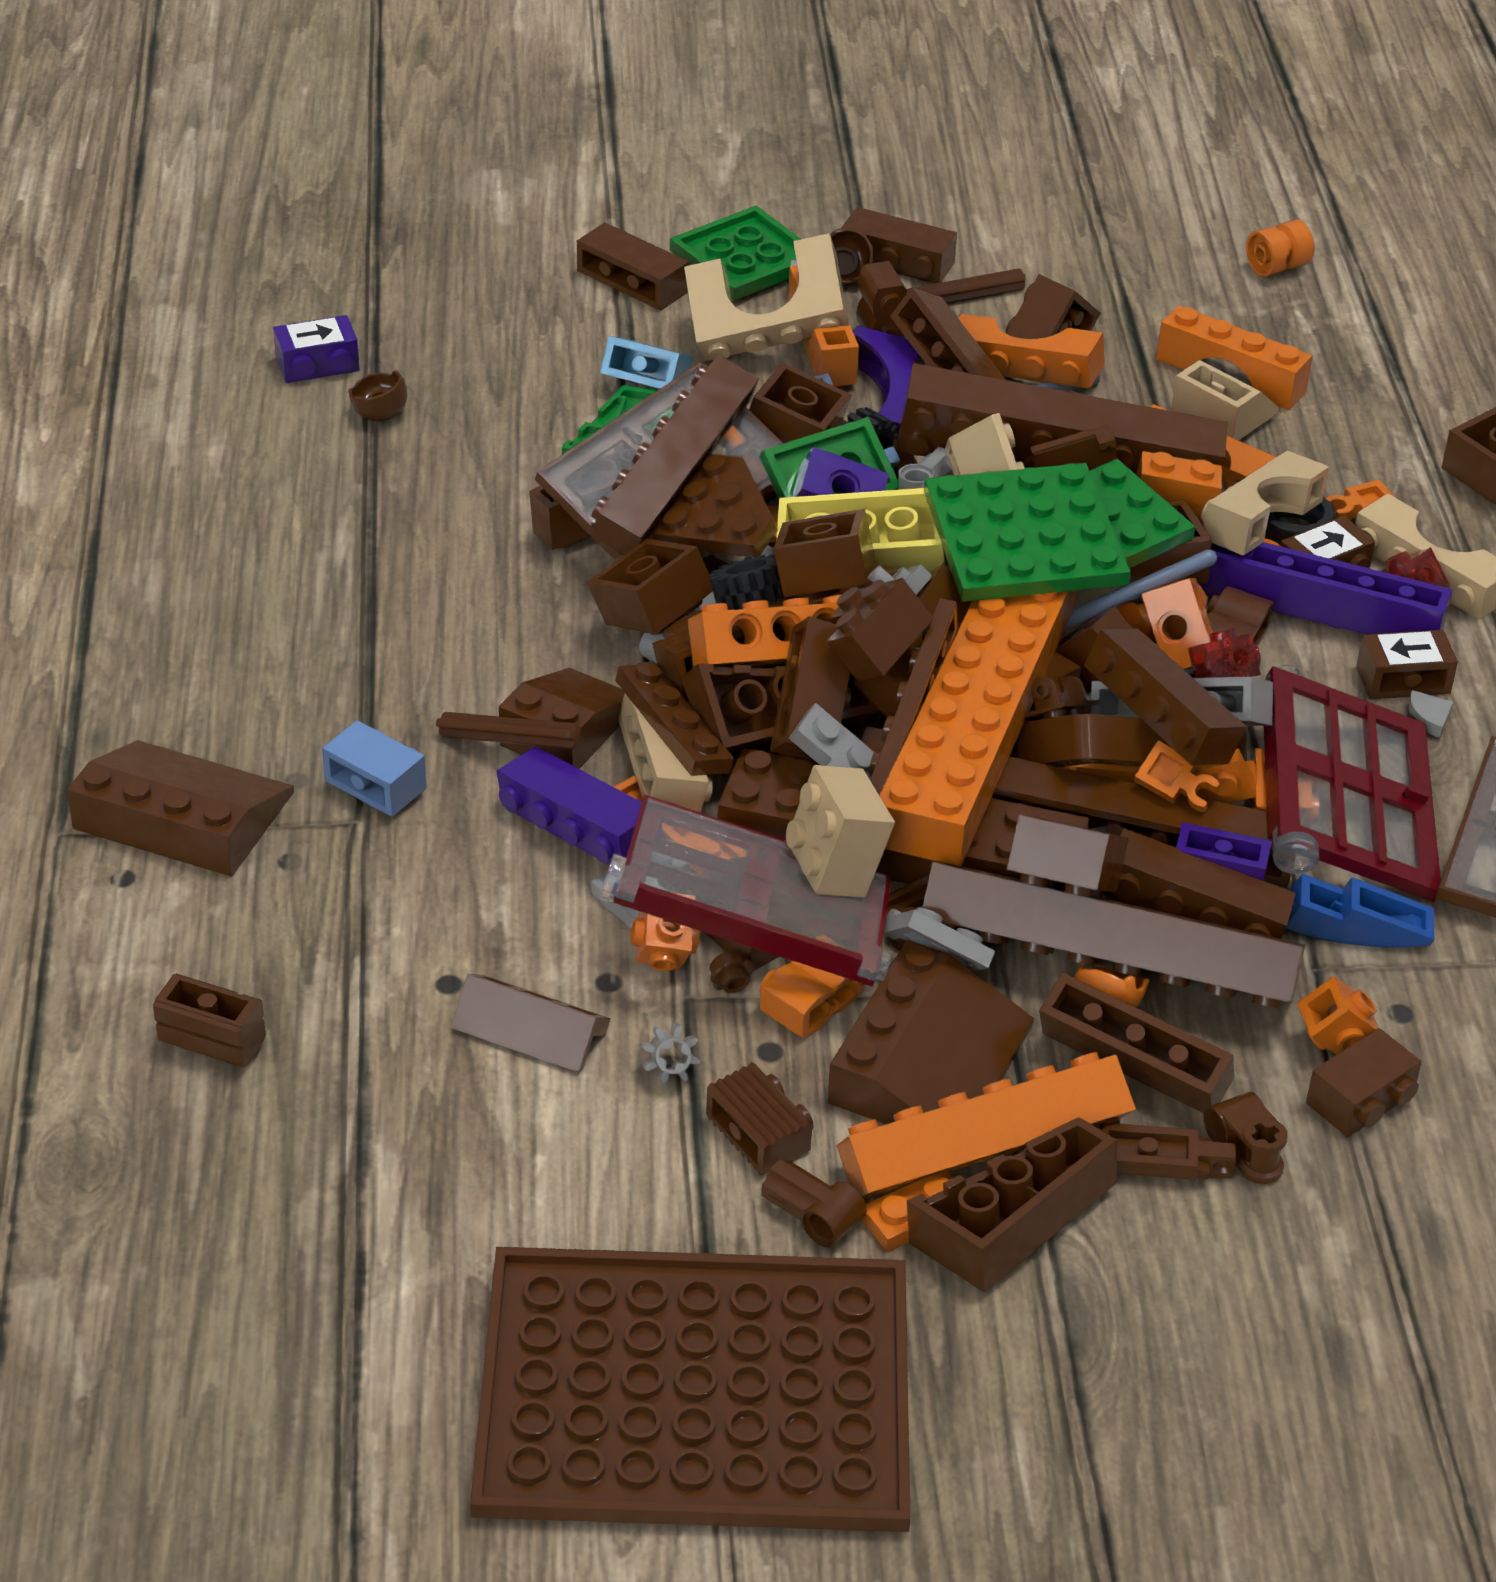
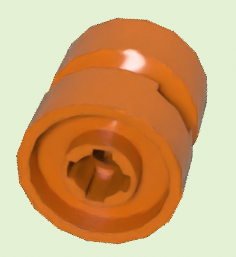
M1300 219L1280 223L1275 227L1253 231L1246 241L1247 259L1254 272L1261 277L1283 272L1285 269L1307 265L1314 256L1315 245L1312 233L1305 222Z

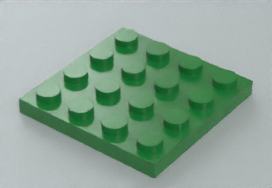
M1087 463L925 478L924 494L962 602L1129 585L1130 569Z

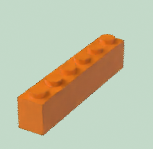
M1097 1052L1089 1053L1071 1060V1068L1056 1072L1054 1065L1046 1066L1026 1074L1028 1081L1012 1086L1010 1079H1004L983 1087L984 1095L968 1099L966 1092H961L939 1100L940 1108L923 1113L921 1106H915L894 1114L895 1122L878 1127L876 1119L848 1128L850 1136L836 1145L849 1185L855 1188L863 1199H867L902 1188L941 1171L954 1172L989 1161L1001 1154L1005 1156L1024 1150L1026 1142L1078 1117L1095 1127L1100 1126L1102 1122L1111 1123L1120 1120L1135 1111L1136 1108L1117 1055L1099 1059Z

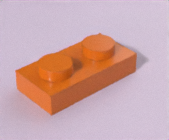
M941 1171L866 1203L867 1212L861 1220L886 1252L909 1243L907 1200L921 1193L928 1198L943 1191V1183L953 1177L948 1171Z

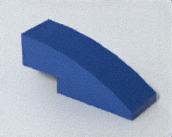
M1301 874L1290 889V891L1296 894L1286 929L1324 940L1370 947L1430 946L1435 940L1433 907L1351 877L1345 887L1340 888Z

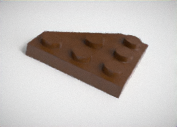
M709 454L651 532L653 540L697 546L699 551L756 558L762 554L778 530L744 458Z

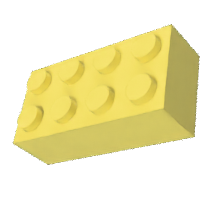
M924 488L779 498L776 540L783 522L865 509L875 554L874 562L896 570L903 566L908 570L909 567L920 564L929 573L942 563L948 568V560L928 506Z

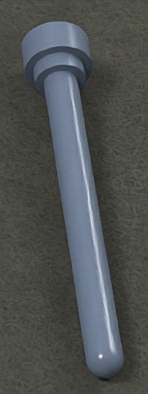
M1212 550L1202 551L1129 583V585L1122 586L1075 607L1065 630L1096 617L1113 606L1118 607L1142 596V593L1169 585L1214 565L1217 560L1216 553Z

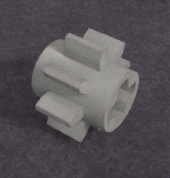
M678 1023L672 1025L670 1032H663L656 1025L653 1026L655 1037L650 1043L640 1042L639 1045L649 1052L650 1059L644 1061L642 1067L646 1071L659 1067L658 1080L664 1084L668 1081L670 1074H677L682 1080H688L685 1069H687L690 1063L700 1064L701 1061L691 1054L690 1050L691 1047L696 1045L698 1039L691 1035L682 1040L680 1038L682 1026ZM674 1042V1046L680 1051V1055L678 1058L670 1057L666 1064V1060L660 1056V1051L662 1048L670 1049Z

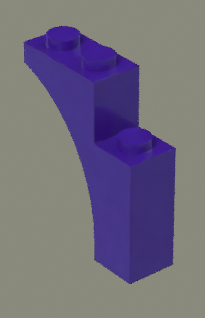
M857 325L853 333L859 346L858 369L877 384L886 401L878 413L893 421L899 429L913 363L926 365V363L906 338Z

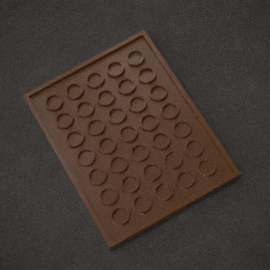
M496 1247L470 1501L471 1518L909 1532L910 1470L905 1260Z

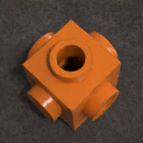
M639 911L638 918L633 919L630 930V945L636 946L635 963L647 964L650 968L657 971L681 969L688 956L696 953L700 931Z
M1335 976L1297 1002L1310 1039L1323 1051L1329 1049L1338 1055L1379 1028L1373 1016L1377 1009L1370 997L1361 989L1355 992Z

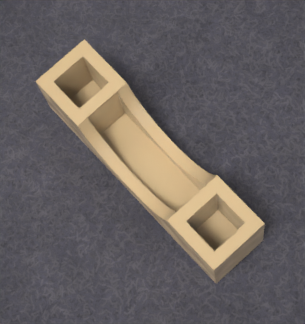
M1287 450L1255 472L1250 473L1243 480L1230 486L1220 495L1210 499L1203 508L1201 521L1204 522L1203 527L1211 538V543L1244 556L1264 542L1270 512H1288L1304 515L1322 502L1329 466Z
M1388 493L1357 513L1355 525L1375 541L1372 557L1407 578L1452 589L1449 603L1477 620L1482 619L1496 609L1495 555L1484 549L1472 552H1456L1431 544L1417 530L1416 525L1419 511Z

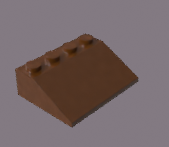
M139 740L89 761L67 788L73 829L231 877L294 793V785Z
M906 940L830 1063L827 1103L872 1120L876 1119L877 1122L889 1124L895 1122L894 1114L911 1107L921 1106L923 1113L940 1108L939 1100L957 1093L966 1092L968 1099L984 1095L983 1087L1000 1081L1005 1076L1032 1028L1034 1018L952 955Z

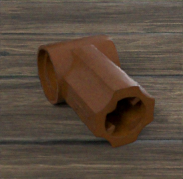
M779 1159L770 1168L765 1181L762 1183L761 1196L801 1220L806 1234L815 1243L826 1248L835 1246L867 1212L863 1197L851 1185L837 1181L830 1186L789 1160Z

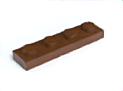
M641 662L637 665L618 667L616 683L691 776L730 773L734 760L733 756L657 664Z

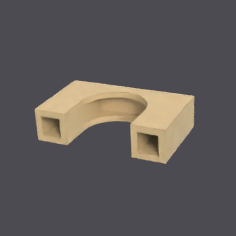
M830 233L793 241L799 272L797 290L790 301L783 307L766 314L746 313L732 304L728 276L721 258L684 267L696 344L704 361L714 360L718 354L728 358L730 355L744 352H759L766 347L783 343H798L802 339L811 337L815 328L849 325L837 254Z

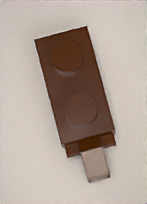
M1104 1122L1099 1126L1100 1130L1117 1139V1174L1192 1180L1233 1178L1236 1143L1210 1142V1139L1198 1136V1129Z

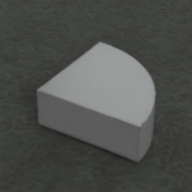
M1412 690L1408 711L1412 717L1414 716L1418 721L1425 723L1426 733L1440 738L1451 714L1453 702Z

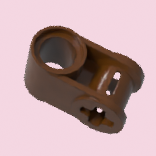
M1246 1092L1209 1106L1204 1110V1125L1212 1142L1236 1143L1235 1166L1240 1170L1242 1176L1258 1184L1273 1183L1280 1179L1284 1169V1162L1280 1153L1287 1144V1130L1267 1110L1261 1099L1254 1092Z

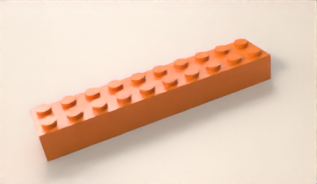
M1078 590L972 601L879 795L895 821L885 849L954 866H962L1026 720L1025 713L1029 712L1033 704L1032 685L1038 678L1044 677L1077 603Z

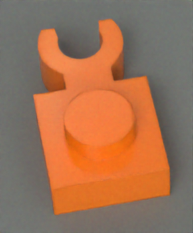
M1378 479L1345 488L1344 496L1331 495L1326 497V499L1332 504L1333 510L1336 512L1334 519L1345 516L1351 521L1352 518L1357 517L1359 511L1387 493L1392 496L1394 495Z
M1159 740L1135 775L1136 783L1173 804L1180 793L1187 797L1189 805L1199 812H1206L1208 804L1204 799L1196 795L1198 790L1208 788L1215 793H1218L1220 790V783L1216 778L1207 774L1194 775L1193 773L1197 769V765L1191 766L1173 748Z

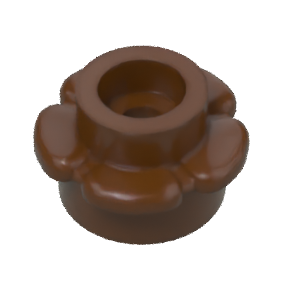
M737 950L727 951L713 959L709 967L711 972L710 980L713 983V987L716 990L724 989L727 993H736L743 990L750 982V974L754 972L753 962L746 960L743 953Z

